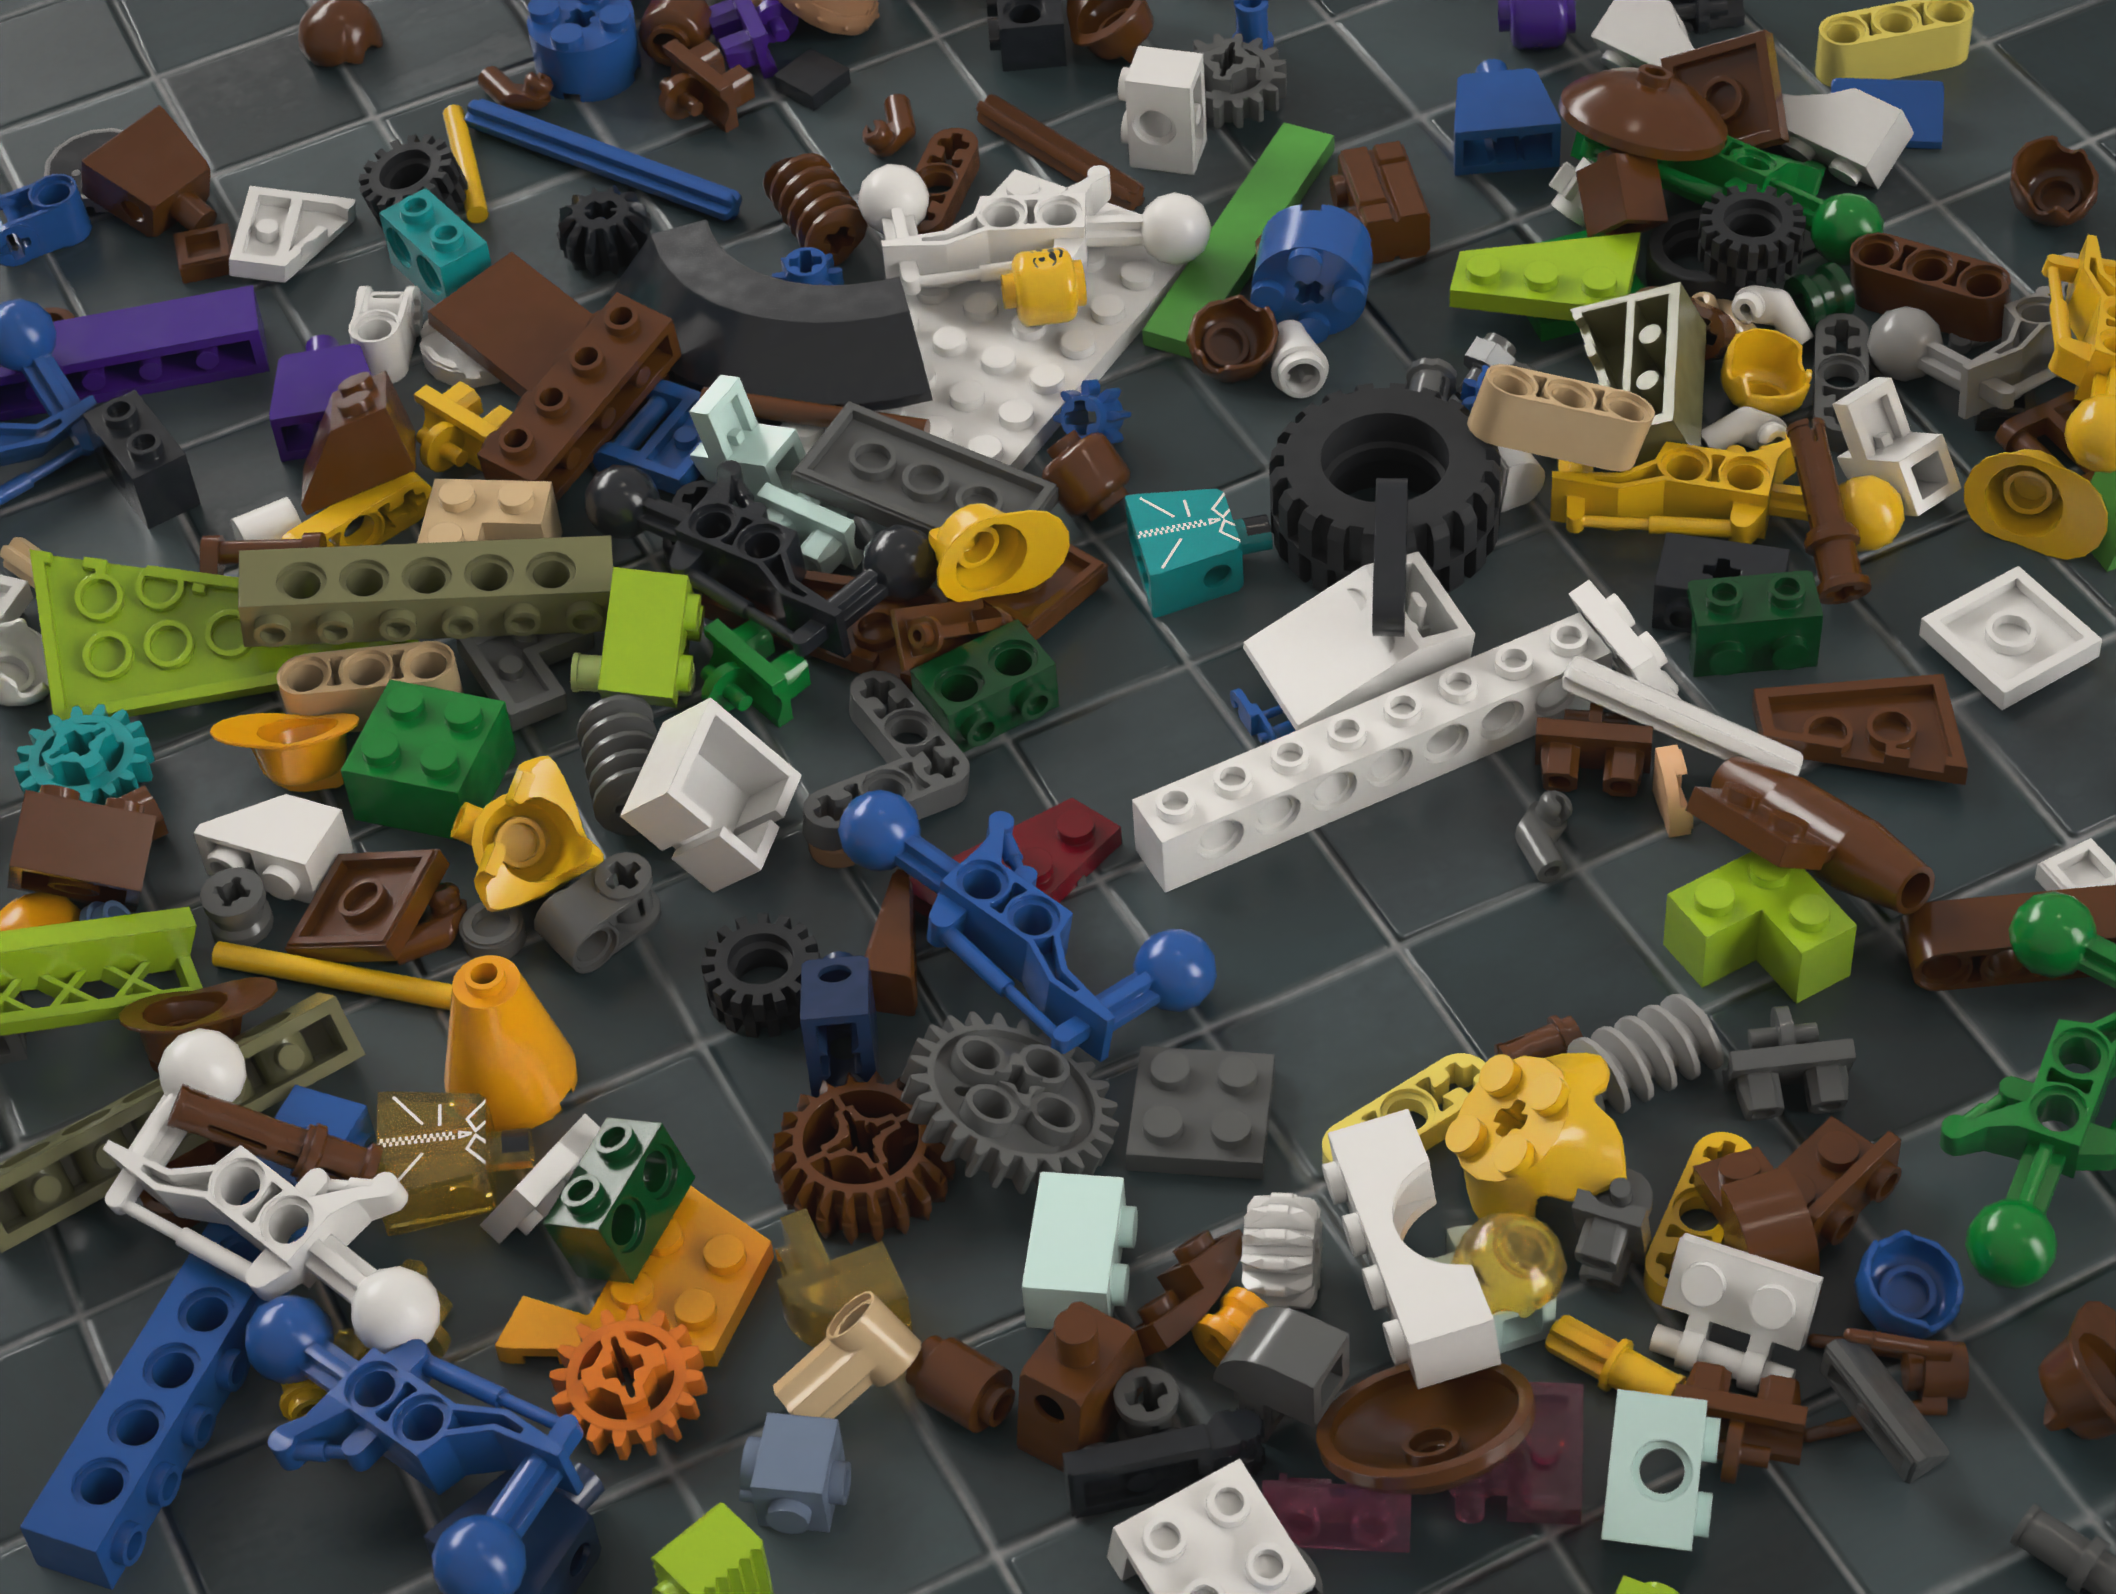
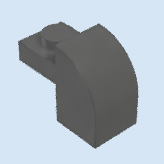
M1284 1307L1261 1308L1252 1314L1214 1371L1213 1381L1234 1390V1399L1239 1401V1409L1246 1407L1247 1410L1251 1411L1254 1409V1413L1260 1414V1419L1264 1420V1438H1261L1264 1444H1266L1284 1415L1315 1429L1350 1375L1349 1333L1293 1309Z

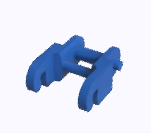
M1240 688L1230 691V700L1233 708H1239L1240 720L1251 736L1257 734L1260 743H1269L1296 731L1289 720L1275 726H1271L1267 720L1284 713L1280 705L1262 711L1257 703H1250Z

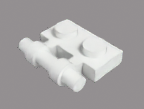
M1587 580L1569 593L1578 613L1584 617L1612 651V666L1617 672L1681 699L1677 695L1679 691L1678 685L1666 671L1660 669V667L1668 662L1664 652L1647 631L1639 636L1633 632L1631 627L1636 623L1629 610L1615 593L1605 599L1590 580Z
M1685 1233L1678 1242L1662 1306L1689 1314L1684 1332L1657 1324L1650 1341L1649 1351L1675 1359L1674 1367L1691 1372L1694 1363L1698 1361L1723 1365L1732 1372L1731 1378L1737 1380V1388L1755 1394L1759 1392L1760 1381L1763 1377L1772 1374L1795 1379L1796 1369L1770 1361L1775 1343L1798 1351L1803 1348L1824 1277ZM1713 1323L1750 1334L1746 1352L1709 1341Z

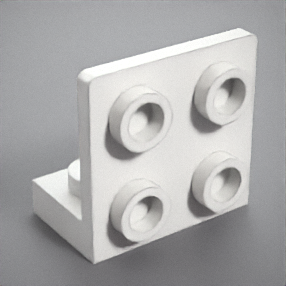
M1241 1459L1232 1462L1113 1527L1107 1555L1109 1562L1122 1582L1138 1574L1149 1594H1306L1314 1588L1316 1582L1315 1576Z

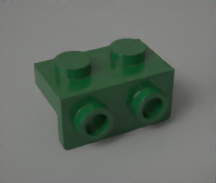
M1804 570L1692 580L1688 583L1687 594L1692 612L1689 661L1693 677L1725 676L1737 673L1793 670L1796 668L1818 666L1823 612L1811 571Z

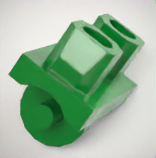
M718 618L703 627L704 636L713 643V654L709 664L700 673V677L705 681L701 693L702 701L711 697L727 712L734 708L743 712L752 705L778 728L791 721L793 713L790 700L811 685L809 667L806 660L801 656H797L792 649L771 662L767 661L765 658L775 652L773 637L769 630L751 619L733 630L729 629Z

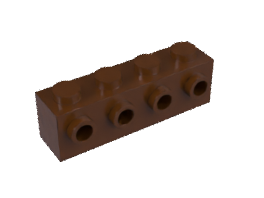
M616 292L603 309L593 313L587 322L586 328L571 346L556 356L551 369L533 390L523 394L516 409L502 426L486 437L481 450L477 453L485 480L552 481L557 503L594 460L593 456L600 447L611 440L681 357L682 354L673 319Z

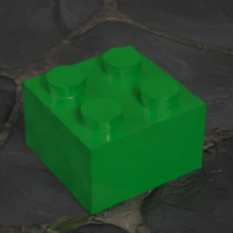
M389 680L341 768L354 819L457 840L451 837V830L463 803L468 802L485 808L492 801L517 752L505 701Z

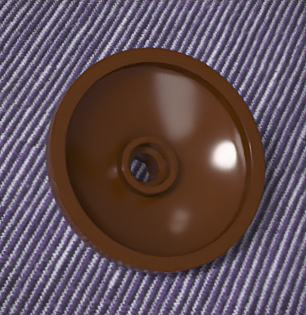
M1645 64L1639 66V68H1613L1583 76L1563 89L1558 105L1562 118L1586 137L1619 151L1653 159L1694 161L1710 158L1723 150L1728 135L1725 122L1712 104L1692 86L1672 77V73L1669 70L1656 65Z
M1502 1362L1500 1365L1421 1389H1417L1409 1365L1405 1363L1383 1370L1360 1381L1336 1398L1318 1423L1316 1441L1321 1459L1326 1468L1338 1478L1359 1488L1384 1494L1422 1495L1438 1493L1464 1485L1489 1472L1510 1457L1526 1438L1534 1424L1537 1411L1532 1387L1526 1377L1515 1368Z

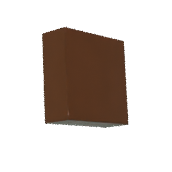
M228 223L173 234L183 284L230 274L229 257L233 241Z

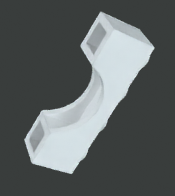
M1409 1109L1329 1132L1328 1138L1333 1161L1322 1164L1324 1178L1333 1204L1346 1202L1350 1214L1342 1216V1223L1353 1256L1357 1257L1366 1254L1370 1266L1362 1269V1275L1374 1310L1386 1307L1391 1318L1390 1321L1382 1323L1394 1364L1408 1363L1417 1389L1500 1365L1501 1359L1494 1318L1473 1266L1446 1264L1427 1259L1414 1252L1403 1242L1412 1224L1437 1204L1429 1158Z

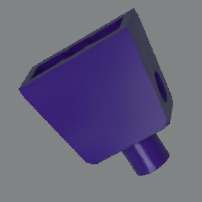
M321 334L307 341L304 352L286 354L278 360L269 419L281 462L307 458L332 393L339 390L338 385L345 379L358 373L370 372L361 346L354 343L339 345V342L334 337Z

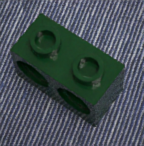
M1018 619L910 670L913 694L963 753L974 747L985 745L993 738L1025 722L1038 719L1046 712L1060 706L1056 663Z
M607 1117L543 1221V1225L578 1277L633 1284L696 1177L663 1123Z

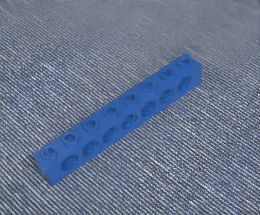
M294 1085L274 1117L307 1129L309 1124L316 1125L320 1123L328 1126V1134L366 1148L372 1143L379 1144L367 1105L299 1085ZM257 1156L259 1160L294 1187L298 1183L295 1181L296 1177L290 1176L291 1169ZM259 1189L247 1194L240 1205L246 1204L255 1198ZM209 1222L202 1233V1236L252 1263L262 1253V1251L229 1225ZM308 1226L295 1231L289 1238L288 1243L301 1238ZM191 1253L189 1254L20 1525V1529L37 1565L113 1590L126 1566H132L138 1560L145 1545L147 1531L161 1508L167 1507L176 1497L183 1471L195 1451L203 1448L210 1440L215 1428L216 1416L231 1391H237L247 1377L250 1362L248 1361L245 1348L246 1325L257 1308L268 1302L260 1299L248 1284ZM292 1290L288 1291L287 1293L281 1296L290 1295ZM110 1499H114V1500H112L111 1502H108V1503H106V1504H103L104 1502H106V1501H108V1500H110Z

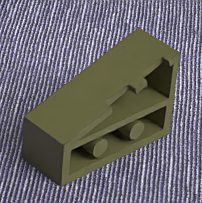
M1681 282L1570 309L1585 342L1584 348L1587 356L1593 364L1598 377V385L1637 394L1647 400L1655 411L1654 419L1636 459V465L1638 466L1655 459L1666 441L1701 446L1707 325Z

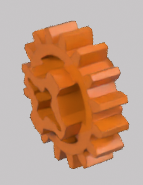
M630 1305L625 1320L617 1322L608 1309L601 1311L602 1327L593 1331L582 1323L575 1327L581 1340L578 1347L571 1345L559 1346L557 1351L566 1368L550 1371L549 1378L555 1392L558 1393L551 1398L554 1408L560 1417L572 1414L577 1418L583 1430V1437L586 1436L591 1453L599 1456L609 1443L614 1444L620 1460H628L632 1445L641 1443L649 1456L656 1455L657 1443L655 1438L665 1434L669 1439L678 1442L683 1438L677 1424L680 1417L698 1420L700 1416L696 1400L692 1397L707 1394L708 1389L703 1372H700L705 1367L698 1346H691L692 1340L684 1324H680L670 1330L667 1315L660 1309L652 1315L648 1322L643 1321L637 1305ZM625 1367L629 1369L632 1379H635V1382L632 1383L635 1391L634 1397H629L626 1386L622 1384L625 1382L622 1369Z

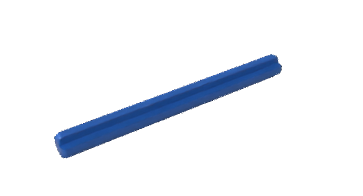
M474 99L467 105V113L464 119L468 127L724 221L736 219L740 213L742 196L736 190L485 99Z

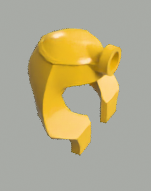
M539 756L519 764L508 793L496 798L487 804L485 808L464 802L451 830L452 838L472 846L475 861L479 867L474 878L475 888L483 905L490 912H499L519 907L554 893L572 879L600 865L604 861V855L600 848L587 838L570 789L557 764L550 756Z

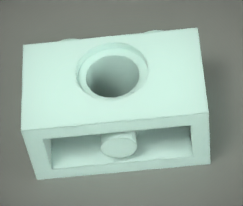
M1617 1389L1601 1539L1692 1551L1693 1536L1708 1538L1713 1493L1698 1491L1701 1461L1716 1463L1721 1422L1720 1418L1706 1417L1708 1400ZM1653 1451H1671L1681 1459L1684 1465L1685 1474L1683 1481L1672 1492L1664 1494L1653 1492L1644 1485L1641 1479V1464L1644 1458Z

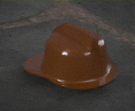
M1067 0L1066 12L1070 27V37L1073 43L1078 46L1087 47L1100 59L1109 61L1123 57L1127 62L1132 63L1137 47L1145 41L1153 29L1154 18L1146 0Z
M250 977L193 991L156 994L125 1006L119 1013L120 1024L128 1030L140 1033L150 1066L155 1072L159 1073L158 1066L164 1050L179 1035L202 1028L219 1031L232 1039L241 1034L243 1015L259 1008L272 999L278 988L275 980L267 977Z
M2087 1301L2077 1311L2068 1336L2043 1359L2038 1372L2040 1384L2047 1398L2043 1425L2046 1429L2058 1431L2068 1427L2084 1440H2098L2116 1433V1311L2100 1301Z

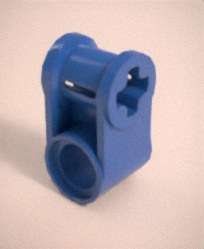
M66 174L48 175L37 180L35 183L0 195V210L4 212L8 223L3 224L0 219V264L4 266L14 267L23 265L34 258L63 247L75 246L90 235L92 230L91 220L77 183L71 176ZM14 237L18 246L17 251L13 250L8 238Z

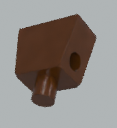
M160 105L81 160V193L148 237H158L177 222L189 231L212 226L217 218V212L205 203L210 196L211 170L207 161Z
M1081 1301L1071 1303L1066 1310L1062 1311L1056 1317L1051 1331L1023 1366L1019 1376L1017 1448L1064 1472L1062 1453L1081 1450L1093 1443L1106 1442L1121 1419V1416L1116 1411L1114 1401L1116 1383L1125 1373L1135 1368L1147 1366L1137 1332L1129 1325ZM1143 1387L1137 1389V1398L1142 1393Z

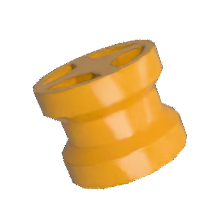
M1233 1287L1221 1297L1220 1310L1215 1314L1204 1315L1193 1327L1194 1341L1204 1356L1215 1367H1218L1252 1314L1261 1308L1269 1306L1246 1288Z

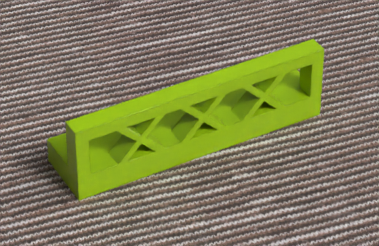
M190 907L0 931V1036L119 1019V1013L125 1006L139 999L156 994L193 991L203 988L190 956L197 927ZM175 970L181 987L161 990L143 980L149 973ZM101 980L120 990L115 997L97 999L79 989L85 982ZM37 989L55 998L50 1006L31 1008L15 1000V997L21 991Z

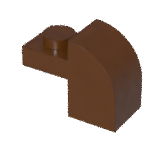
M1757 1146L1693 1166L1695 1189L1724 1230V1245L1820 1276L1819 1251L1812 1219L1801 1190L1786 1165L1774 1169Z

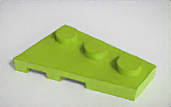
M1641 232L1460 251L1450 287V307L1574 321L1570 310L1572 308L1630 294L1640 251Z

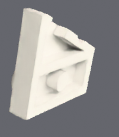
M250 186L229 257L230 276L286 283L355 221L356 199Z

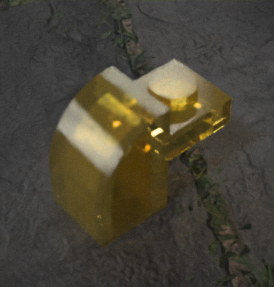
M806 1208L780 1217L785 1246L775 1249L777 1261L783 1278L778 1279L777 1283L785 1321L800 1340L815 1348L826 1338L827 1328L835 1315L850 1300L867 1291L873 1292L913 1333L908 1296L883 1241L829 1260Z

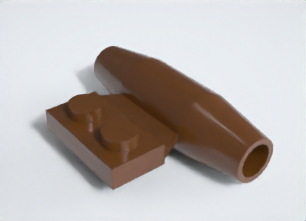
M1741 756L1731 757L1721 764L1713 776L1711 788L1695 786L1685 811L1777 867L1805 869L1811 875L1840 892L1904 915L1918 911L1927 902L1934 888L1935 875L1933 870L1881 823L1800 776Z

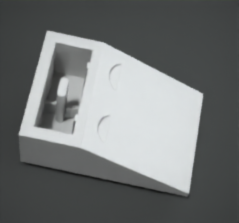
M1419 551L1407 554L1405 637L1372 635L1374 563L1355 570L1244 641L1243 649L1296 731L1471 658L1475 632Z

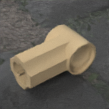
M863 1292L850 1300L835 1315L827 1328L826 1338L773 1385L775 1395L783 1403L790 1415L834 1419L872 1384L876 1387H882L902 1375L918 1356L921 1349V1341L873 1292Z

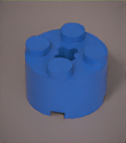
M531 0L528 3L527 28L536 74L541 72L551 78L553 88L549 95L564 100L563 93L580 94L581 102H596L614 97L632 85L635 81L634 72L638 66L641 69L642 57L633 6L629 0Z
M1303 204L1281 210L1265 225L1258 248L1250 301L1253 305L1260 308L1269 306L1274 313L1277 324L1285 320L1300 322L1313 341L1318 344L1325 341L1328 335L1345 330L1361 316L1367 300L1373 253L1369 232L1364 224L1354 215L1336 206L1321 204L1320 211H1302Z

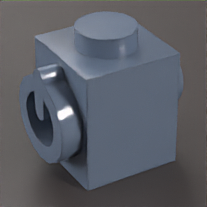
M767 1412L762 1437L749 1436L743 1449L739 1501L754 1503L758 1525L770 1526L779 1532L787 1534H800L806 1530L830 1532L835 1505H846L851 1485V1464L849 1461H845L838 1419Z

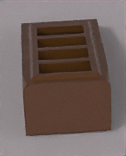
M896 869V872L892 873L864 957H867L870 963L876 1011L914 1016L918 1006L916 913L913 885L907 872L902 869Z

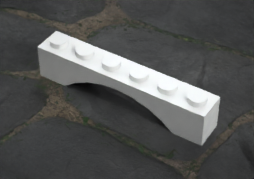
M1613 0L1591 35L1593 41L1603 54L1600 59L1601 62L1609 69L1620 67L1639 68V66L1645 64L1662 67L1661 58L1695 49L1691 44L1684 23L1672 3L1668 0ZM1856 88L1818 95L1794 96L1782 94L1789 142L1782 144V149L1800 162L1804 163L1815 159L1829 166L1828 171L1833 176L1851 186H1857L1859 181L1875 189H1879L1914 134L1903 110Z

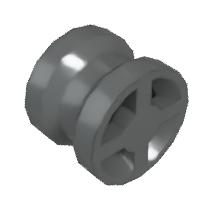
M242 867L227 868L212 875L202 886L200 901L205 915L209 917L208 925L216 942L223 941L253 946L268 936L273 928L274 916L269 902L266 900V891L261 877L253 870Z

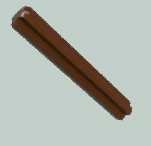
M990 94L984 101H979L977 104V121L1074 182L1079 183L1087 178V172L1091 167L1102 165L1110 171L1111 197L1108 201L1109 203L1130 211H1134L1137 206L1143 204L1145 200L1143 184L999 96Z

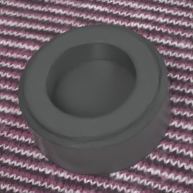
M481 901L470 907L464 913L459 923V932L464 950L473 959L487 955L510 959L523 948L526 942V927L523 915L518 907L499 912H490Z

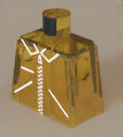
M378 1092L377 1144L383 1146V1152L376 1176L382 1172L394 1174L408 1193V1201L400 1211L382 1217L388 1236L401 1235L488 1213L497 1205V1172L534 1168L535 1154L531 1128L495 1131L487 1098L480 1094Z

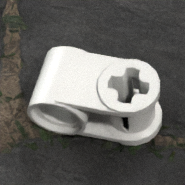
M360 286L357 291L355 310L349 324L351 344L354 343L361 346L372 376L387 371L392 384L398 382L407 374L416 338L422 330L423 301L419 287L407 286L405 291H373L371 286Z

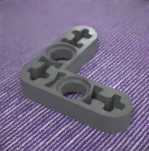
M869 671L855 677L850 684L849 715L854 724L887 764L810 794L804 801L802 833L805 840L813 847L826 851L843 849L838 833L840 818L852 799L868 791L885 790L903 796L916 810L919 820L956 806L967 796L970 769L967 757L896 675L886 671ZM886 703H888L887 715H886V707L883 705V704H886ZM901 733H915L925 740L918 744H902L893 737ZM931 761H932V770H933V772L935 773V774H932V775H930Z

